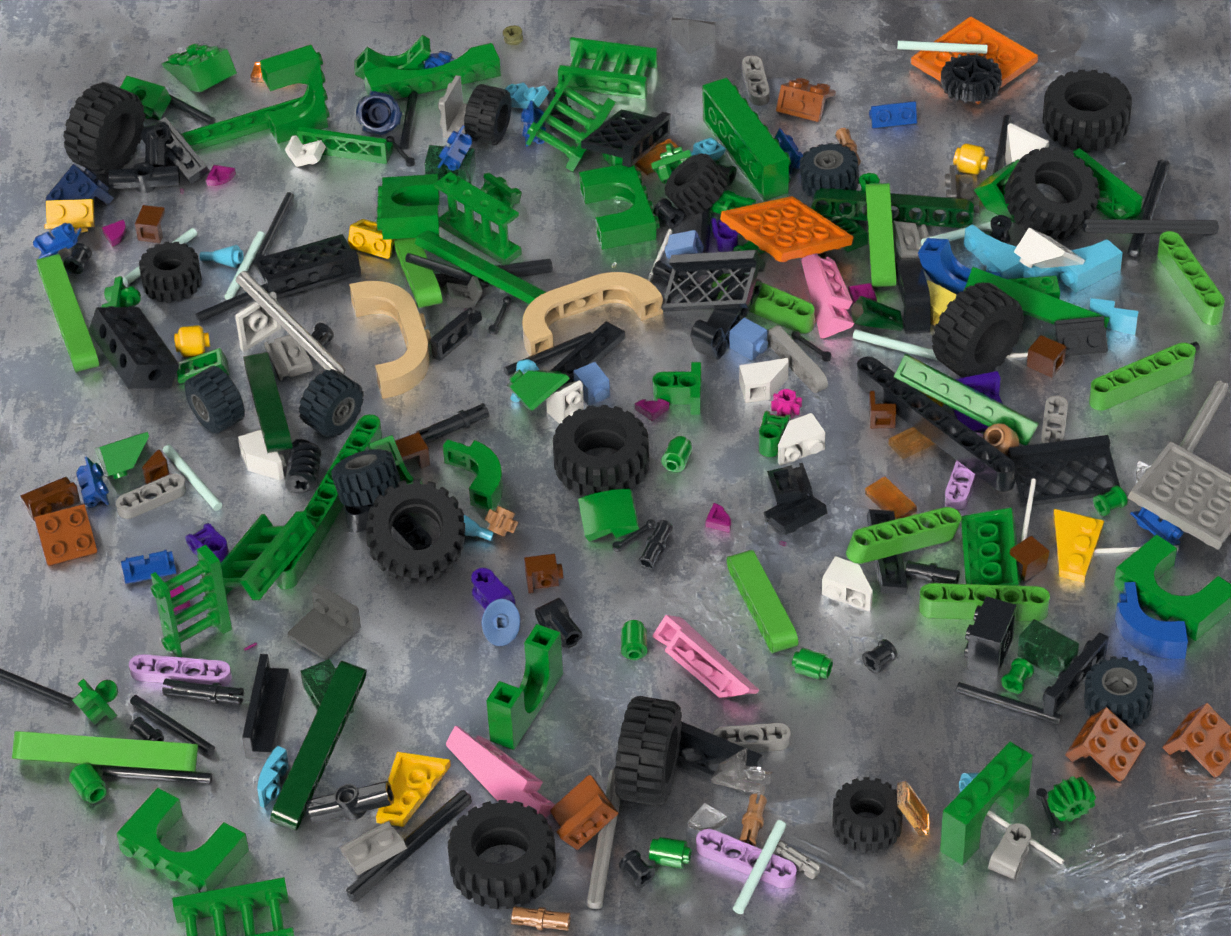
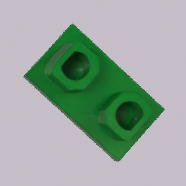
M672 143L666 144L667 151L660 154L661 160L651 163L652 169L658 174L663 184H666L671 173L683 161L694 156L690 150L683 151L682 146L674 149Z
M491 173L484 174L482 191L512 209L514 204L520 203L522 191L517 188L511 189L502 177L496 178Z
M724 190L723 194L713 204L712 212L721 215L722 211L756 204V200Z
M122 276L115 278L113 286L105 288L104 296L108 303L102 304L101 307L135 306L140 303L141 294L133 286L127 288L123 284Z
M84 678L78 683L82 691L72 701L94 725L105 716L111 721L117 716L107 704L114 700L118 694V686L115 682L103 680L96 686L95 691Z

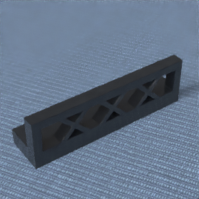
M260 654L242 735L246 758L268 759L276 745L290 673L289 669L270 668L268 654Z
M682 722L677 766L747 795L762 773V754ZM695 753L700 755L701 760L691 762L686 760L684 755ZM719 763L724 765L725 770L715 772L710 770L709 765ZM743 773L750 777L743 784L734 780L733 775Z

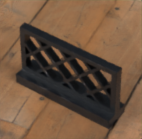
M621 109L581 141V148L623 158L622 165L632 167L670 134L671 114L661 112L657 117H652Z
M343 234L253 259L254 266L266 285L268 293L275 292L277 299L361 275L358 254L355 250L352 251ZM340 244V246H339L338 248H337V247H331V246H333V245ZM312 251H318L316 254L309 253ZM325 253L332 254L330 257L323 256ZM291 257L295 258L293 261H292V260H287L288 258H291ZM303 259L310 260L308 263L301 262ZM267 264H273L271 267L263 266ZM280 266L287 267L285 270L278 269Z
M756 250L671 255L669 264L673 268L661 309L664 312L749 308L758 272H764L766 263ZM750 272L749 276L740 282L738 277L743 273ZM722 274H731L721 283L717 281V278ZM701 275H710L700 284L695 281ZM678 276H689L679 285L676 284ZM736 280L738 285L727 293L724 288ZM715 281L717 286L706 294L703 289ZM694 282L696 287L685 295L682 291ZM740 291H745L742 300L732 299ZM700 292L704 295L697 302L689 301ZM719 292H724L725 295L718 301H711ZM681 293L683 297L676 303H671L672 298Z
M1108 435L1009 448L1008 457L1015 463V488L1020 507L1027 506L1028 498H1025L1024 490L1028 486L1030 487L1031 479H1034L1037 474L1049 481L1044 487L1038 484L1035 485V490L1039 493L1036 497H1033L1032 506L1088 499L1099 494L1103 495L1109 492L1112 487L1104 488L1097 484L1102 476L1110 480L1113 486L1117 485L1120 487L1110 452V439ZM1105 458L1107 464L1102 469L1091 463L1093 459ZM1077 461L1083 466L1076 472L1066 465L1069 462ZM1052 464L1058 469L1054 475H1051L1042 469L1043 466ZM1028 468L1033 473L1029 478H1026L1019 474L1018 469ZM1086 468L1098 473L1093 481L1082 475ZM1062 471L1073 477L1069 484L1057 478ZM1079 480L1089 487L1084 491H1079L1072 486ZM1054 483L1064 490L1061 494H1053L1047 489Z

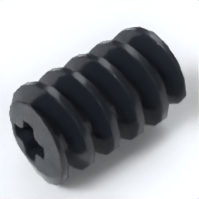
M296 439L292 442L293 449H290L285 486L290 492L303 493L312 491L318 484L321 449L308 440Z

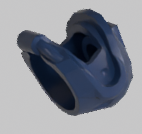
M370 91L369 95L359 100L356 108V119L362 126V131L384 135L394 130L397 125H400L403 112H401L397 101L391 95Z

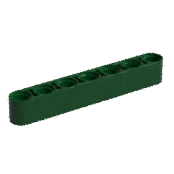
M820 188L814 193L811 208L823 217L840 218L845 216L852 220L868 221L867 207L865 206L866 191ZM890 193L891 206L898 208L897 210H891L892 223L898 221L915 223L916 225L924 224L926 226L966 228L973 223L975 208L970 200ZM823 200L826 201L828 204L822 205L818 201ZM847 202L851 204V206L846 207L843 206L841 203ZM912 208H919L921 211L914 212ZM943 210L945 213L938 214L935 211ZM964 211L967 212L968 215L962 216L959 214V212Z
M268 352L243 356L246 375L267 454L293 449Z
M342 660L340 661L273 807L270 822L294 831L298 830L307 811V801L312 799L364 684L367 669Z

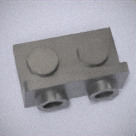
M950 165L949 174H945V188H949L946 189V198L970 200L974 204V213H979V197L974 191L978 186L977 174L955 175V166Z

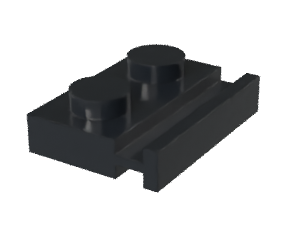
M1104 316L1057 320L1054 322L1056 342L1066 346L1065 356L1108 352Z
M803 462L799 463L800 467L792 468V465L767 471L777 505L782 503L789 504L795 500L802 499L801 495L809 494V497L813 496L812 487Z
M808 494L801 495L802 499L795 500L789 504H779L763 513L766 522L770 521L773 527L787 535L827 514V508L824 503L815 497H809Z

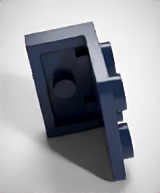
M73 164L46 196V201L93 199L96 196L109 205L114 197L107 192L110 188L100 180L95 181L97 176L87 168L83 171Z

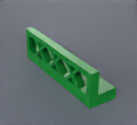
M299 127L297 130L298 138L303 145L321 140L326 146L322 155L387 164L393 152V143L387 142V139Z
M1080 148L1073 151L1074 157L1077 159L1081 158L1085 161L1084 165L1090 167L1094 174L1092 176L1096 177L1098 182L1099 198H1108L1112 201V203L1101 202L1098 199L1096 208L1110 219H1134L1140 215L1143 199L1141 195ZM1114 210L1125 211L1126 214L1120 217Z

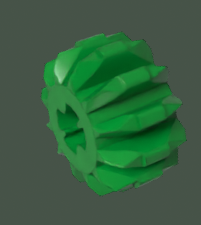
M1072 776L1068 780L1062 779L1060 784H1054V789L1047 793L1048 807L1060 821L1068 820L1072 822L1075 818L1080 819L1083 814H1088L1089 809L1095 806V792L1083 777L1075 778Z

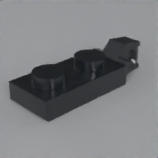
M470 307L430 339L433 358L438 361L443 360L472 335L471 328L482 320L481 312Z

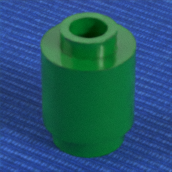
M677 436L670 440L661 458L662 465L668 471L678 473L684 470L692 454L691 441L683 436Z
M638 620L625 622L621 629V654L630 660L641 659L647 654V629Z
M802 648L800 652H795L792 659V667H795V673L817 680L822 678L827 680L832 671L833 659L828 658L827 654Z
M79 764L72 769L69 775V782L84 801L94 804L105 797L107 792L106 784L91 764Z
M665 837L652 839L649 861H654L656 865L683 869L685 864L690 863L692 848L688 847L687 841Z

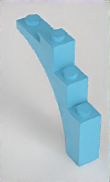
M973 224L965 228V248L980 259L982 264L987 266L986 271L1001 272L1002 278L1007 280L1057 276L1058 281L1062 280L1066 286H1069L1077 293L1121 270L1123 252L1108 239L1092 246L1071 250L1085 260L1083 265L1042 269L1034 265L1032 268H1029L1019 261L1021 257L1014 253L1017 248L1016 246L1001 242L985 234Z

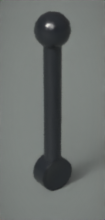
M388 136L386 138L387 142L393 143V147L405 159L406 166H414V158L408 157L394 142L393 136Z
M509 296L503 298L502 308L494 324L489 326V333L491 335L498 333V325L507 306L512 303V299Z
M795 330L791 333L792 339L801 341L822 356L823 361L828 362L831 360L830 352L822 351L803 338L799 331Z
M649 519L646 525L622 541L613 542V550L620 552L625 544L646 530L654 529L656 522L653 519Z
M1039 788L1036 791V798L1042 802L1051 826V835L1057 836L1060 834L1061 829L1056 825L1051 810L1048 807L1046 800L1047 791L1044 788Z

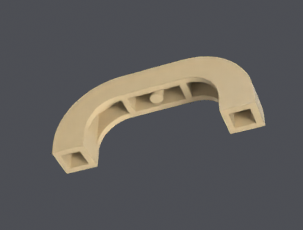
M625 272L602 273L548 291L534 299L524 312L522 326L525 349L529 356L552 348L553 334L549 329L551 324L560 319L604 304L621 303L627 305L636 312L641 321L663 314L661 309L663 296L645 278Z
M363 281L349 284L351 302L356 317L370 314L391 316L398 322L407 348L405 354L399 359L375 365L377 384L382 399L398 396L413 389L424 379L430 364L428 344H430L431 336L429 329L424 330V327H426L424 314L418 312L412 296L397 285L383 281Z

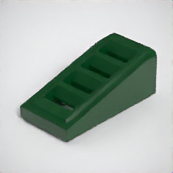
M845 216L828 219L850 235L852 234V245L843 247L847 253L868 245V232L852 219Z
M860 296L851 307L853 323L857 325L896 331L904 329L901 311L864 296Z

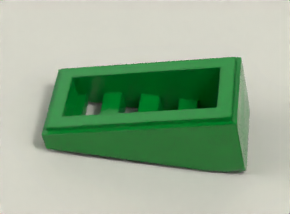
M221 348L178 362L180 364L177 371L179 384L185 383L186 380L210 366H216L228 376L230 375L228 361Z

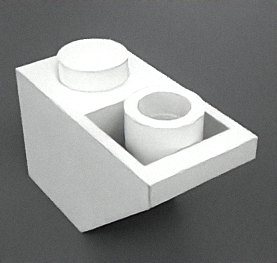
M788 358L739 365V383L745 403L771 399L773 394L788 380Z
M580 380L561 386L546 399L547 413L559 424L568 415L572 416L574 411L578 409L584 410L583 383Z
M812 413L788 422L778 444V463L780 466L825 450V431Z
M261 430L238 436L240 452L248 471L277 480L284 479L283 468H286L284 456L282 453L278 454V452L267 454Z
M835 556L822 577V595L850 604L856 608L870 611L872 609L873 590L860 565Z

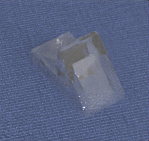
M745 748L718 765L711 783L765 795L772 781V772L763 770L760 767L746 766L748 748Z

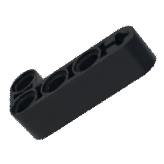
M898 259L895 262L896 280L904 306L905 334L930 333V292L920 259Z
M743 273L738 279L742 282L749 275ZM756 279L749 308L714 309L707 322L703 320L695 322L690 337L696 351L717 360L721 359L729 347V331L744 317L746 318L762 288V281L760 279ZM734 280L729 284L726 292L728 293L737 286L738 282ZM740 291L732 299L742 300L745 291Z
M374 503L365 506L345 505L346 522L350 531L362 532L366 530L370 507H374ZM410 514L401 516L393 523L391 528L392 538L400 546L410 550H422L432 546L430 534Z

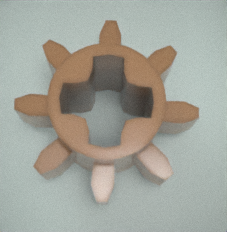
M498 506L496 511L489 509L485 518L490 523L488 530L504 537L507 531L514 533L519 523L513 519L516 513L501 506Z

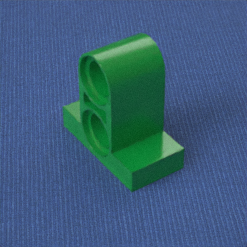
M691 362V372H659L653 376L654 401L663 399L669 402V405H690V415H700L701 362Z

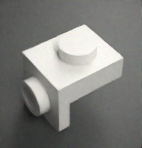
M292 136L285 151L295 166L299 167L317 163L321 159L326 146L321 140L303 145L297 136Z

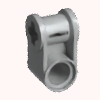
M1016 823L1007 828L1002 840L991 856L988 865L989 870L1016 880L1023 862L1029 853L1031 831L1027 826Z

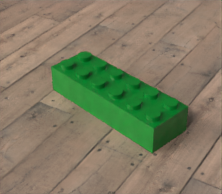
M727 77L702 85L703 121L719 143L726 148L728 155L761 199L767 201L789 193V183L791 182L789 175L790 157L787 152L781 149L778 140L772 137L768 127L759 120L758 114L752 111L747 100L742 98L736 85H732Z

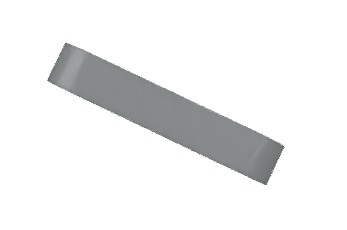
M747 56L742 60V73L749 100L754 105H765L770 100V89L762 60L758 56ZM752 79H760L761 81H759V82H753V81H751V80H752Z
M1051 396L1046 400L1041 443H1049L1050 437L1055 438V442L1064 441L1068 401L1062 396ZM1054 407H1059L1058 414L1053 413ZM1057 423L1061 427L1051 428L1048 424Z
M170 474L121 495L116 500L118 515L125 519H131L182 497L186 492L184 478L179 474ZM150 493L157 494V497L153 499L145 498Z
M783 723L719 727L712 733L754 752L784 750L791 742L790 728ZM747 735H755L759 738L756 742L752 743L744 740ZM775 735H780L781 739H777Z

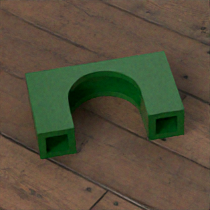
M312 45L260 60L262 79L270 91L298 83L307 85L305 94L298 102L267 113L269 129L277 143L288 141L292 136L298 137L297 130L299 127L320 130L328 128L327 118L330 117V113L325 105L328 97L323 87V83H325V76L321 70L323 59L320 52H316Z
M619 164L579 172L580 191L585 204L616 199L632 205L628 210L620 213L595 217L596 235L602 250L656 240V230L660 228L657 215L653 216L652 201L647 200V188L645 185H641V173L639 170L636 171L634 165L627 167Z
M438 174L382 177V186H378L377 230L382 231L383 240L416 238L427 230L439 236L438 205H440L439 190L434 187V183L438 181Z
M1156 534L1116 567L1114 585L1123 592L1124 582H1135L1138 603L1147 607L1164 621H1184L1187 636L1197 641L1231 612V584L1217 576L1202 590L1192 595L1179 596L1166 592L1157 584L1156 580L1175 565L1177 548Z
M538 624L535 625L524 642L526 664L520 687L517 688L499 681L486 700L490 741L515 750L563 675L561 632Z
M1010 741L943 810L940 852L963 866L980 847L982 824L994 802L1013 813L1029 797L1032 754Z
M157 788L116 833L120 851L127 857H134L142 861L150 869L155 868L170 880H177L185 884L195 893L215 890L249 851L246 833L223 822L213 835L201 847L195 850L174 852L166 849L161 845V842L165 835L180 820L183 813L179 798Z

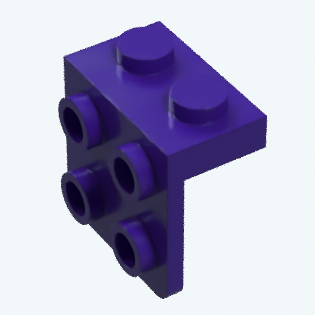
M998 371L955 379L1003 404L999 396L1001 378ZM952 408L956 419L972 431L981 433L985 432L988 426Z

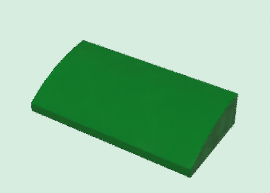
M1012 508L962 516L961 525L966 584L1021 586L1019 562L1010 555V549L1017 545L1016 522Z

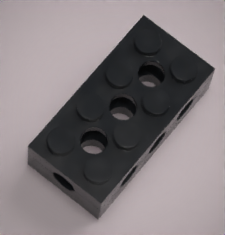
M135 306L96 307L88 331L127 388H171L180 364L141 309Z

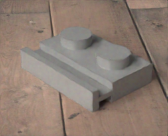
M894 221L892 224L893 237L899 258H919L918 252L922 247L921 239L929 237L926 225L922 224L921 227H918L915 223Z
M290 334L274 339L275 342L270 344L264 342L265 350L268 352L269 359L279 381L283 380L285 376H290L291 378L313 371L312 363L306 350Z
M389 821L340 847L344 858L347 859V862L357 875L407 849L404 840L394 827L391 826Z

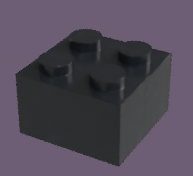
M986 596L982 606H977L974 614V625L969 624L965 635V640H968L964 651V657L967 658V669L998 677L1014 640L1016 604Z

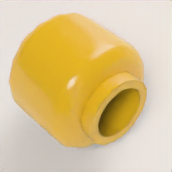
M965 143L961 148L957 147L953 165L956 166L957 171L960 173L977 174L978 176L981 170L987 169L989 157L985 156V149L983 147Z
M200 325L180 327L178 333H174L176 352H180L182 357L201 355L205 353V347H210L209 333H204Z

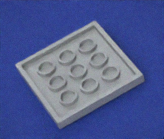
M1170 441L1132 488L1127 498L1138 506L1144 507L1158 515L1161 519L1179 527L1182 531L1219 550L1231 534V475Z

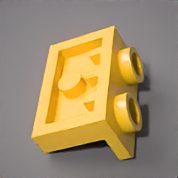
M94 199L46 201L47 224H44V228L52 230L63 223H70L74 227V231L81 228V232H88V228L95 227Z
M361 219L350 225L348 244L352 249L386 259L391 257L392 248L395 244L394 240L396 239L383 240L382 231L377 230L376 222Z

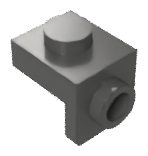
M472 276L467 286L446 282L442 289L447 305L453 307H471L474 309L483 294L478 277Z

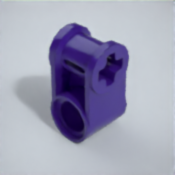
M712 218V234L715 239L717 252L733 251L734 247L738 246V232L730 229L720 219Z
M209 523L204 524L203 529L193 535L188 534L185 537L188 547L195 555H197V549L204 545H207L220 560V563L229 554L227 540Z
M479 568L472 573L471 582L474 585L472 595L484 610L497 599H506L514 605L516 604L512 592L495 576L493 571L487 568Z

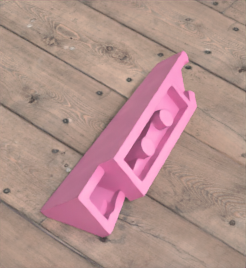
M817 253L802 258L801 261L811 302L815 310L814 314L820 338H827L853 327V320L846 310L850 308L853 301L835 261L830 257L822 259Z
M665 615L652 637L667 646L665 652L719 698H729L758 693L759 689L683 618Z
M454 727L446 742V746L497 801L507 800V803L521 802L523 807L529 805L537 810V815L540 813L545 818L551 814L550 809L555 804L536 792L540 789L543 781L486 738L479 735L473 738L461 727Z

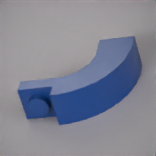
M927 238L918 252L921 265L926 274L935 284L956 295L964 292L971 269L962 265L955 258L949 239ZM989 272L1002 277L1001 272Z
M1124 582L1123 593H1119V603H1117L1115 623L1121 636L1131 646L1145 654L1164 659H1185L1188 645L1185 622L1159 621L1149 617L1139 606L1135 582Z

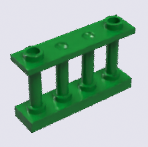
M571 37L570 54L573 59L570 66H559L558 83L560 80L565 81L570 74L573 77L568 87L573 90L645 100L647 97V77L644 75L647 67L657 68L658 66L657 48ZM582 59L595 60L592 69L579 68ZM603 62L616 63L614 71H601ZM625 64L638 66L635 75L622 73Z
M569 74L565 81L560 80L554 90L557 94L539 122L533 121L527 131L530 137L526 144L530 146L535 137L540 138L567 155L566 157L570 160L565 168L573 172L587 150L581 148V141L605 122L616 102L607 98L604 105L594 103L568 87L573 77ZM565 95L592 111L596 118L590 117L589 119L559 101L561 96ZM555 108L580 123L587 132L584 133L582 131L580 133L550 115L552 110ZM546 122L576 140L575 143L578 146L575 147L573 145L571 147L541 129L543 124Z
M449 172L434 183V187L445 193L448 200V211L439 217V226L502 265L510 264L522 255L521 247L511 242L508 236V224L519 216V212L452 172ZM457 201L464 205L465 213L458 210ZM474 211L481 215L482 223L475 220ZM491 222L498 225L499 234L492 230Z
M303 511L295 512L283 526H273L265 514L259 516L220 563L226 596L233 588H244L252 600H260L316 531Z
M207 545L197 549L199 560L196 562L197 565L164 582L156 572L151 574L153 586L150 588L153 596L156 598L164 637L161 641L166 651H172L176 657H183L180 643L211 626L213 628L217 627L222 634L232 630L220 560ZM199 575L202 576L200 583L171 598L170 591ZM205 592L202 601L176 615L174 614V608ZM208 609L205 618L178 632V625Z
M285 877L172 898L176 922H185L186 936H198L196 920L213 917L215 935L227 936L224 915L241 912L245 936H294L293 927L284 929L281 904L289 903ZM269 907L273 931L256 934L253 909Z

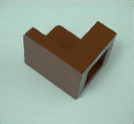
M142 206L135 222L138 241L161 243L163 235L160 223L165 214L164 207Z
M1040 335L1028 349L1027 366L1053 378L1065 364L1066 346Z
M875 391L869 392L870 429L895 428L896 404H875Z
M419 432L395 440L403 461L414 457L421 469L430 466L429 448Z
M1033 536L1028 537L1010 549V555L1023 565L1021 579L1024 582L1044 570L1047 566L1050 551Z

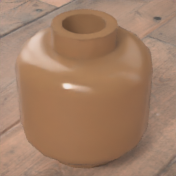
M1005 424L991 425L986 429L982 437L1007 457L1010 447L1019 446V438L1016 432Z

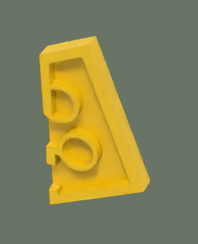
M1054 509L1053 519L1055 522L1059 577L1084 583L1103 530L1104 521Z
M397 752L388 778L394 795V804L378 808L376 814L377 823L384 824L389 821L393 826L404 827L451 767L450 760Z

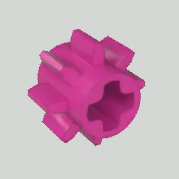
M783 389L778 394H773L771 411H777L779 416L785 417L786 414L790 415L791 419L795 415L800 414L802 398H796V391Z

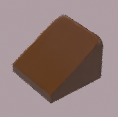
M157 450L142 466L145 484L169 475L167 460L160 450Z

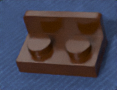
M67 476L20 495L21 501L33 521H35L34 517L56 512L80 502L77 486L74 482L71 483Z

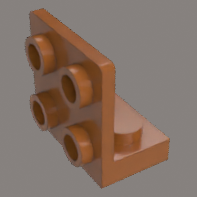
M803 78L789 80L788 83L781 85L776 111L819 122L821 121L825 99L835 96L836 91L830 89V85L817 83V86L809 84V80Z
M85 504L34 517L48 566L97 553Z
M1205 703L1186 715L1162 748L1169 755L1178 750L1181 752L1188 750L1216 778L1220 776L1231 761V726L1208 703Z
M1106 707L1087 719L1065 756L1072 762L1081 757L1087 758L1091 756L1120 782L1125 779L1146 743Z
M591 775L583 779L550 809L551 814L561 827L556 831L561 840L576 850H579L619 814Z

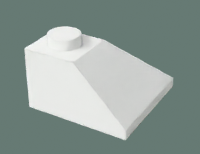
M1010 123L1007 127L1006 166L1017 159L1020 160L1025 154H1029L1034 149H1039L1040 151L1041 148L1049 147V141Z
M1028 228L1014 253L1021 257L1019 261L1029 268H1032L1033 265L1042 269L1083 265L1085 262L1083 258L1050 236Z
M270 292L269 294L277 301L276 293ZM256 301L248 304L235 315L240 347L243 352L281 329V325Z

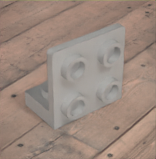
M457 75L452 83L448 84L447 91L444 97L440 98L438 109L441 110L440 127L443 129L444 138H449L453 131L458 132L462 125H464L467 104L463 103L461 76Z

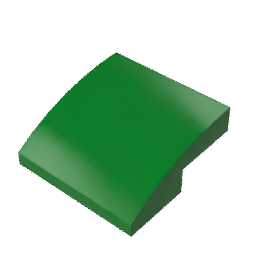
M630 489L602 491L578 499L584 535L589 542L610 533L619 538L639 530L633 494Z

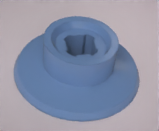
M497 599L485 609L481 625L486 639L495 646H505L516 638L520 629V614L517 607L511 601Z

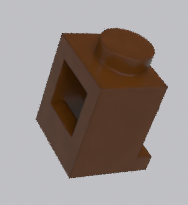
M555 554L524 557L528 594L534 593L533 589L559 586L558 579H563L562 563L557 564Z

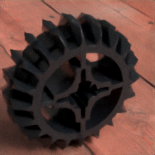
M967 53L966 56L959 54L957 58L951 57L950 61L945 62V66L941 71V87L944 89V93L949 94V98H956L957 102L964 101L965 104L967 102L975 104L976 101L984 103L985 99L991 100L992 96L997 95L1002 84V73L998 64L994 63L993 59H987L986 55L978 56L977 53L975 55Z

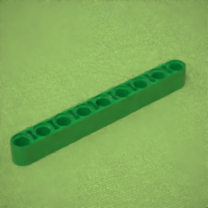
M369 414L359 419L303 511L316 531L276 579V585L279 588L291 589L298 584L344 506L340 502L331 471L333 467L348 456L369 450L368 444L383 439L381 422L378 416Z

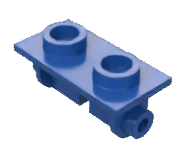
M530 101L527 109L524 108L521 114V122L524 125L522 135L525 137V143L530 137L527 131L533 121L538 123L544 114L540 108H533V101ZM544 123L541 129H543L544 131H546V127H544V126H545V123ZM535 137L533 140L537 144L545 142L538 137Z
M916 101L871 106L869 118L872 120V128L916 124Z
M462 125L458 132L453 131L446 141L449 143V146L445 145L438 156L441 158L438 168L444 163L452 171L459 169L472 145V137L462 133L464 125Z
M779 128L775 138L778 140L781 149L787 152L790 157L789 174H792L794 168H800V159L803 157V154L798 151L799 148L794 143L792 136L784 134L782 129Z
M63 223L53 228L51 233L47 231L36 236L33 245L41 251L38 259L55 255L63 248L69 249L73 247L78 241L77 237L81 232V228L74 231L72 224Z
M86 456V465L80 466L76 472L79 486L82 488L83 502L90 508L95 507L100 501H103L108 506L107 494L109 491L102 479L104 472L98 463L94 464Z
M1141 507V511L1130 513L1137 520V524L1140 527L1149 530L1154 536L1157 534L1172 545L1181 544L1178 539L1184 532L1179 527L1166 520L1161 521L1158 515L1144 507Z
M167 550L151 553L147 559H144V555L131 558L126 557V560L121 561L125 584L151 579V574L154 572L159 577L177 574L172 551L167 552Z

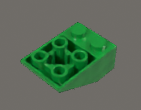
M198 43L186 47V51L181 54L174 53L168 56V60L161 63L169 73L190 91L202 92L237 73L228 49L218 48V46L198 45Z

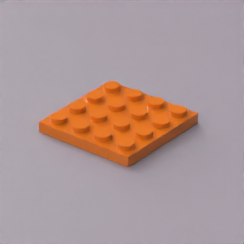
M971 16L934 41L939 43L988 45L987 54H977L978 56L986 55L987 59H993L994 63L998 64L1002 73L1000 88L1038 62L1037 54ZM919 51L911 57V64L941 82V71L945 66V62L950 61L951 57L957 58L959 54L966 56L967 53Z
M793 196L721 212L720 220L728 225L730 229L737 231L746 240L751 241L759 249L766 251L779 262H787L795 258H804L816 253L821 254L825 251L841 249V247L852 245L853 241L852 235Z

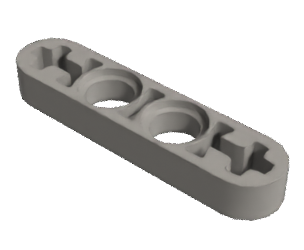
M779 325L767 329L768 345L781 359L788 358L789 368L813 393H818L828 388V381L824 372Z

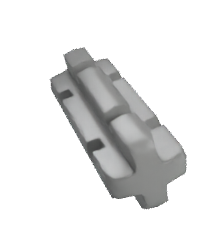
M779 840L773 852L774 855L791 861L799 872L805 871L804 875L811 879H815L820 874V864L813 860L808 861L809 857L791 846L788 848V844Z

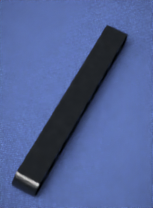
M867 356L858 360L857 380L858 385L867 393L875 391V399L882 404H896V415L994 489L1006 492L1014 488L1015 463L1009 457L922 392L895 378V372L876 358Z

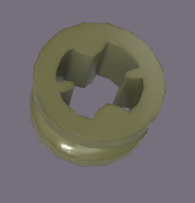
M513 25L503 30L504 42L506 44L518 45L522 43L521 27Z

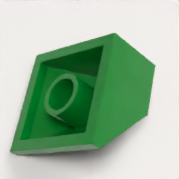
M1019 159L992 174L974 189L987 210L997 215L1007 216L1011 219L1012 223L1015 222L1014 215H1010L1007 209L1009 204L1005 203L1004 189L1008 178L1020 161Z
M519 369L509 377L511 382L507 384V387L525 408L533 411L570 378L561 372L529 369L521 371Z
M148 432L94 448L106 476L113 475V478L117 479L128 475L127 470L134 467L149 438Z

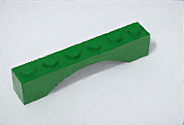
M489 43L471 47L457 59L434 68L402 70L380 67L364 71L365 89L368 95L370 91L389 94L396 100L408 97L413 91H416L419 95L446 89L456 75L461 76V85L501 76L500 58L493 44Z

